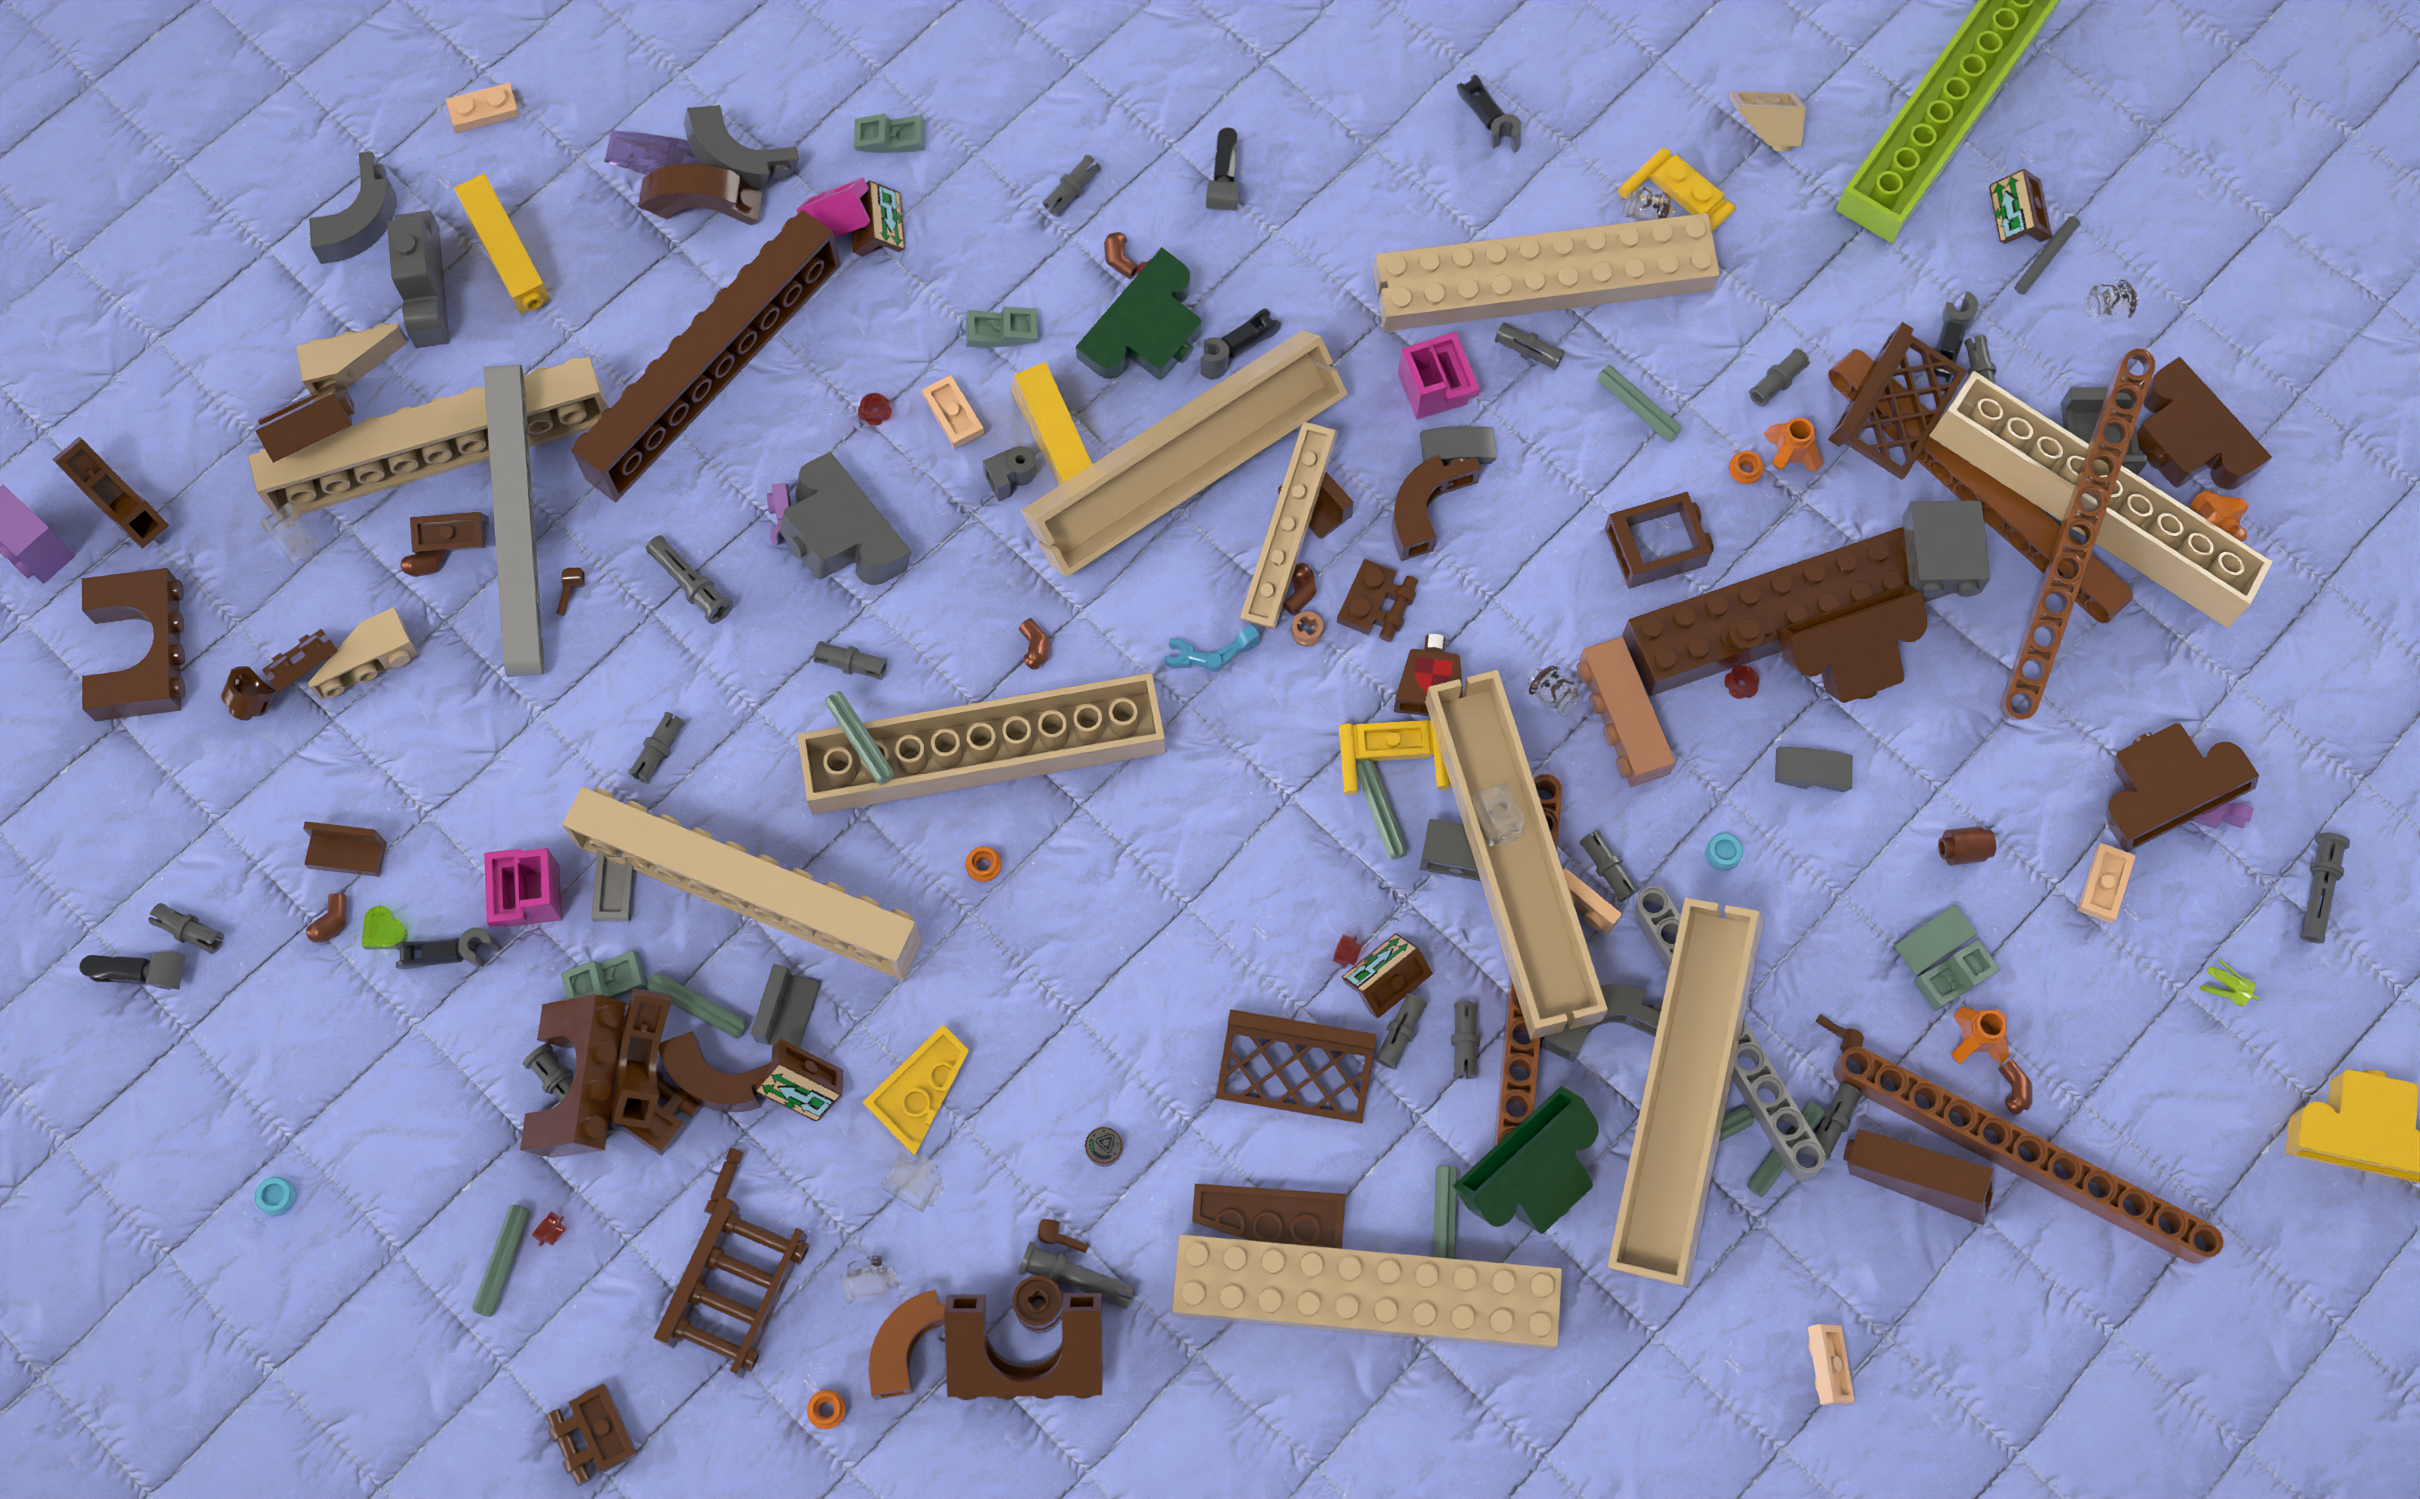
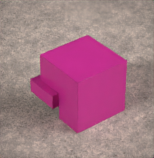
M1456 332L1401 349L1398 376L1416 420L1467 405L1468 399L1479 396V386Z
M548 848L524 851L514 849L484 853L486 919L490 927L501 925L509 927L562 921L560 865Z

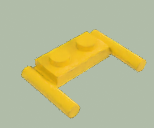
M1662 147L1618 188L1619 195L1627 199L1650 178L1654 184L1669 194L1672 199L1690 214L1708 213L1712 232L1736 210L1732 202L1724 200L1725 194L1678 155L1674 154L1671 156L1670 151L1665 147Z
M1421 720L1356 725L1345 723L1339 725L1345 795L1358 794L1357 759L1358 762L1365 759H1371L1374 762L1430 758V755H1434L1437 789L1448 790L1451 788L1431 721Z

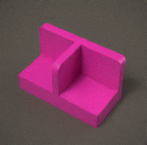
M861 177L808 198L796 211L797 213L802 209L832 230L836 238L865 227L871 222L860 200V197L869 188L864 178Z

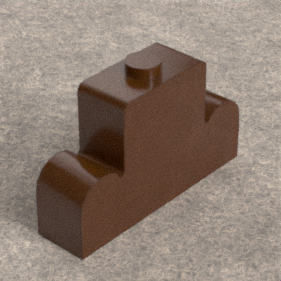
M2180 356L2153 376L2143 404L2150 412L2156 414L2147 419L2137 431L2139 449L2147 456L2148 463L2153 468L2158 469L2172 486L2178 488L2206 468H2210V476L2214 484L2225 490H2233L2261 472L2271 460L2272 456Z
M1904 584L1777 628L1776 630L1785 663L1809 677L1821 674L1825 692L1840 702L1846 703L1857 698H1872L1877 695V691L1904 681V672L1897 641L1901 640L1909 643L1920 639L1927 629V616L1922 592Z
M2175 723L2153 735L2151 732L2145 733L2136 738L2131 746L2117 752L2115 772L2127 790L2112 796L2109 801L2107 823L2125 852H2129L2256 789L2259 774L2243 750L2231 742L2215 744L2210 748L2207 757H2203L2183 726Z

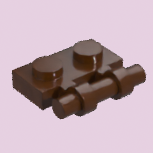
M1364 559L1337 616L1336 623L1368 636L1373 625L1376 624L1383 627L1379 637L1384 641L1391 642L1395 633L1400 632L1404 624L1402 617L1407 606L1413 604L1416 597L1415 588L1418 580L1413 576H1406L1402 585H1394L1392 583L1395 579L1396 571ZM1385 598L1394 600L1390 612L1380 610Z
M322 629L311 636L306 634L299 639L300 643L284 655L280 652L272 658L273 662L262 669L268 681L277 692H280L338 651Z
M656 1071L659 1095L668 1102L663 1108L657 1104L650 1129L621 1124L615 1125L662 1156L685 1128L684 1122L675 1117L677 1113L683 1111L693 1118L699 1112L701 1105L690 1099V1096L681 1088L677 1090L665 1082L664 1076Z
M604 1383L568 1402L574 1414L573 1417L565 1420L560 1409L553 1410L546 1415L551 1427L548 1431L553 1443H558L565 1458L562 1464L567 1474H572L577 1486H581L591 1480L586 1466L594 1460L599 1471L605 1473L638 1455L609 1389ZM581 1429L588 1448L579 1452L572 1437V1434Z

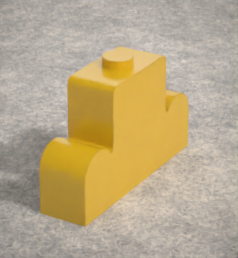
M2347 1069L2330 1080L2328 1104L2312 1102L2292 1114L2287 1127L2285 1154L2420 1183V1129L2416 1130L2418 1086L2415 1083L2387 1078L2385 1072L2378 1070L2359 1072Z

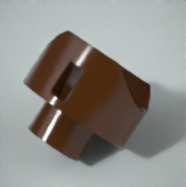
M239 666L231 669L221 698L229 707L228 711L231 716L247 721L252 719L253 716H262L268 712L276 690L267 685L250 667Z

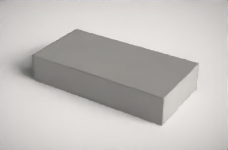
M597 850L591 916L593 922H630L633 865L625 861V866L605 858L621 857L623 851L618 850L616 856H609Z

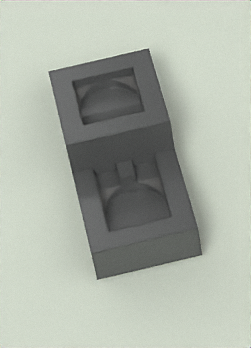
M1443 427L1422 430L1419 433L1423 462L1437 455L1440 456L1444 466H1447L1449 462L1457 458L1470 459L1477 457L1478 462L1484 464H1491L1497 458L1492 427Z
M1778 747L1776 748L1775 782L1802 789H1807L1814 785L1846 792L1852 789L1853 755L1813 748Z

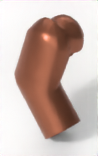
M1121 232L1110 233L1104 241L1105 261L1110 267L1131 280L1137 274L1139 266L1125 257L1124 244L1127 243V238Z
M448 551L417 553L406 556L401 560V569L405 574L412 577L433 574L438 571Z
M1305 563L1296 564L1292 575L1294 593L1283 603L1285 610L1293 616L1302 610L1314 598L1317 592L1315 575Z
M1029 618L1019 626L1018 630L1030 642L1028 653L1023 658L1024 663L1030 669L1036 670L1040 668L1041 664H1045L1048 661L1051 642L1034 620Z
M341 893L328 895L327 913L314 921V923H311L306 929V935L310 941L314 943L326 942L344 930L346 925L347 895Z
M2011 1058L1999 1067L1998 1070L2012 1086V1095L2005 1099V1105L2012 1114L2019 1115L2024 1109L2029 1110L2033 1104V1086L2030 1079Z

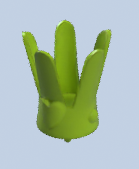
M2219 957L2217 960L2234 976L2215 967H2208L2207 972L2229 987L2230 991L2207 985L2199 987L2201 991L2227 998L2240 1007H2244L2250 998L2259 1000L2257 996L2253 995L2256 982L2249 980L2247 977H2241Z

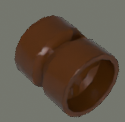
M1041 1275L1030 1276L1022 1280L1015 1288L1012 1297L1013 1309L1020 1324L1025 1329L1034 1333H1047L1056 1328L1062 1321V1294L1057 1284L1050 1278Z

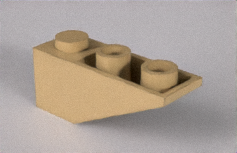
M397 322L393 324L382 323L374 328L358 332L348 331L341 336L324 340L313 339L307 344L298 345L296 349L302 382L310 393L333 382L336 383L338 389L344 386L347 389L407 344V338Z
M390 608L360 622L339 646L338 651L326 661L308 682V685L320 700L333 698L354 684L369 682L378 673L389 668L404 666L411 658L418 656L419 654L404 621L395 608Z

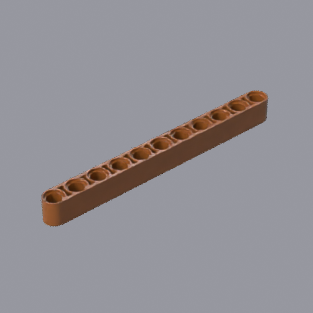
M2137 348L2131 350L2116 365L2001 699V710L2011 720L2019 721L2030 718L2039 707L2155 370V359L2145 349ZM2137 359L2140 361L2144 368L2143 374L2138 376L2130 373L2127 367L2128 360ZM2117 393H2126L2130 396L2132 400L2130 409H2122L2117 405ZM2107 426H2113L2120 432V441L2118 443H2110L2106 440L2104 429ZM2094 460H2102L2108 465L2109 473L2107 477H2099L2093 472L2092 465ZM2088 493L2096 498L2097 508L2095 511H2087L2082 507L2080 501L2083 494ZM2072 527H2079L2085 532L2086 539L2083 545H2076L2070 540L2069 531ZM2060 561H2068L2073 565L2074 575L2071 579H2065L2058 574L2057 566ZM2049 594H2056L2062 599L2063 605L2060 612H2051L2046 607V598ZM2039 627L2045 628L2050 632L2051 641L2046 647L2040 646L2035 642L2034 633ZM2027 661H2033L2039 667V676L2034 681L2027 679L2023 675L2022 668ZM2016 694L2022 695L2027 699L2028 708L2023 714H2017L2011 708V700Z
M1853 349L1828 371V378L1831 384L1851 401L1874 361L1861 350ZM1891 378L1894 393L1907 391L1894 378ZM1910 397L1897 400L1901 416L1915 414ZM1888 401L1876 403L1875 408L1879 420L1893 417ZM1921 403L1923 412L1930 411ZM1917 420L1903 422L1908 438L1920 436L1921 431ZM1895 424L1881 426L1882 430L1894 441L1900 440ZM1929 436L1916 460L1960 500L1981 501L1983 520L2045 574L2061 526L2040 507ZM2069 534V538L2072 541V543L2076 545H2081L2075 538H2073ZM2091 553L2075 602L2097 621L2108 623L2132 601L2133 594L2130 588ZM2064 560L2059 562L2057 566L2058 574L2065 579H2071L2074 575L2073 565Z
M1540 774L1533 780L1537 790H1547L1553 797L1550 800L1540 799L1557 851L1562 785L1554 775ZM1510 974L1493 1148L1534 1111L1540 1037L1532 1039L1531 1043L1527 1045L1518 1044L1513 1038L1512 1033L1515 1031L1529 1033L1521 1008L1516 1002L1517 995ZM1514 1066L1522 1067L1526 1070L1528 1079L1524 1081L1515 1080L1511 1077L1509 1069ZM1510 1102L1519 1103L1523 1107L1525 1115L1517 1118L1511 1116L1506 1110V1104Z
M1851 1047L1834 1063V1077L1840 1084L1847 1083L1856 1087L1862 1092V1096L2187 1262L2194 1264L2202 1263L2216 1256L2223 1249V1236L2219 1229L2210 1223L1865 1048ZM1846 1060L1856 1061L1861 1067V1074L1851 1073L1846 1067ZM1880 1077L1892 1080L1895 1085V1092L1886 1091L1880 1084ZM1915 1094L1923 1095L1928 1100L1929 1109H1922L1917 1106L1914 1099ZM1949 1112H1956L1962 1117L1963 1127H1958L1951 1123ZM1984 1129H1989L1996 1134L1997 1145L1986 1141L1983 1134ZM2020 1146L2030 1151L2032 1162H2026L2021 1159L2018 1153ZM2054 1164L2064 1168L2067 1175L2066 1180L2059 1179L2054 1174ZM2089 1182L2099 1186L2101 1198L2094 1197L2088 1189ZM2124 1199L2134 1204L2136 1216H2132L2125 1211L2123 1206ZM2159 1217L2169 1222L2171 1234L2161 1230L2158 1222ZM2195 1235L2200 1236L2205 1241L2206 1252L2200 1251L2194 1243Z

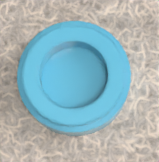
M1720 833L1709 841L1705 850V856L1713 868L1720 871H1729L1734 869L1741 861L1743 846L1734 835Z
M273 1176L266 1178L256 1188L254 1195L255 1204L262 1212L270 1216L283 1215L293 1207L296 1201L295 1188L282 1177Z

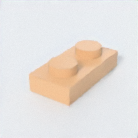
M510 82L446 99L455 133L520 117Z
M952 375L921 390L924 400L954 449L984 435L983 426Z
M2100 843L2096 847L2077 911L2112 924L2117 919L2136 855Z
M1564 868L1563 873L1574 907L1584 915L1583 918L1589 926L1597 931L1602 929L1605 933L1609 934L1617 925L1622 913L1568 869Z
M1819 1324L1809 1326L1810 1339L1808 1346L1813 1357L1816 1374L1815 1388L1820 1398V1404L1846 1405L1855 1403L1842 1325Z

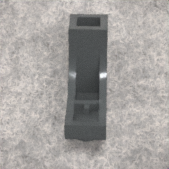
M720 105L687 108L684 129L691 151L700 164L716 166L740 174L739 182L757 190H765L768 177L783 179L790 175H795L799 161L797 147L767 150L747 148L735 141L728 133Z
M372 151L359 153L361 187L356 200L339 213L309 218L311 248L320 264L343 261L366 251L384 235L388 229L387 221H392L394 217L396 193L387 178L383 163L378 164Z
M1622 984L1600 985L1608 1009L1603 1020L1574 1029H1569L1568 1023H1566L1562 1032L1545 1036L1540 1047L1574 1062L1586 1036L1596 1027L1607 1023L1626 1024L1656 1037L1662 1008L1652 1004L1648 1005V1007L1643 1005L1642 1001L1647 991L1638 987Z

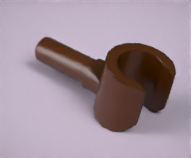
M566 568L562 571L563 589L556 614L565 615L570 596L572 595V587H584L585 572L581 568Z
M1821 1014L1818 1016L1816 1023L1836 1036L1843 1038L1840 1050L1845 1052L1851 1047H1862L1864 1038L1859 1030L1845 1029Z
M1051 1219L1041 1220L1038 1230V1238L1041 1242L1045 1244L1058 1243L1066 1245L1086 1254L1089 1247L1088 1244L1067 1235L1059 1234V1221Z

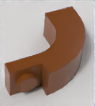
M936 1290L921 1293L905 1301L888 1316L880 1327L874 1339L869 1358V1382L871 1396L875 1400L913 1394L910 1371L912 1351L925 1333L945 1325L944 1310L946 1303L940 1304L939 1295Z

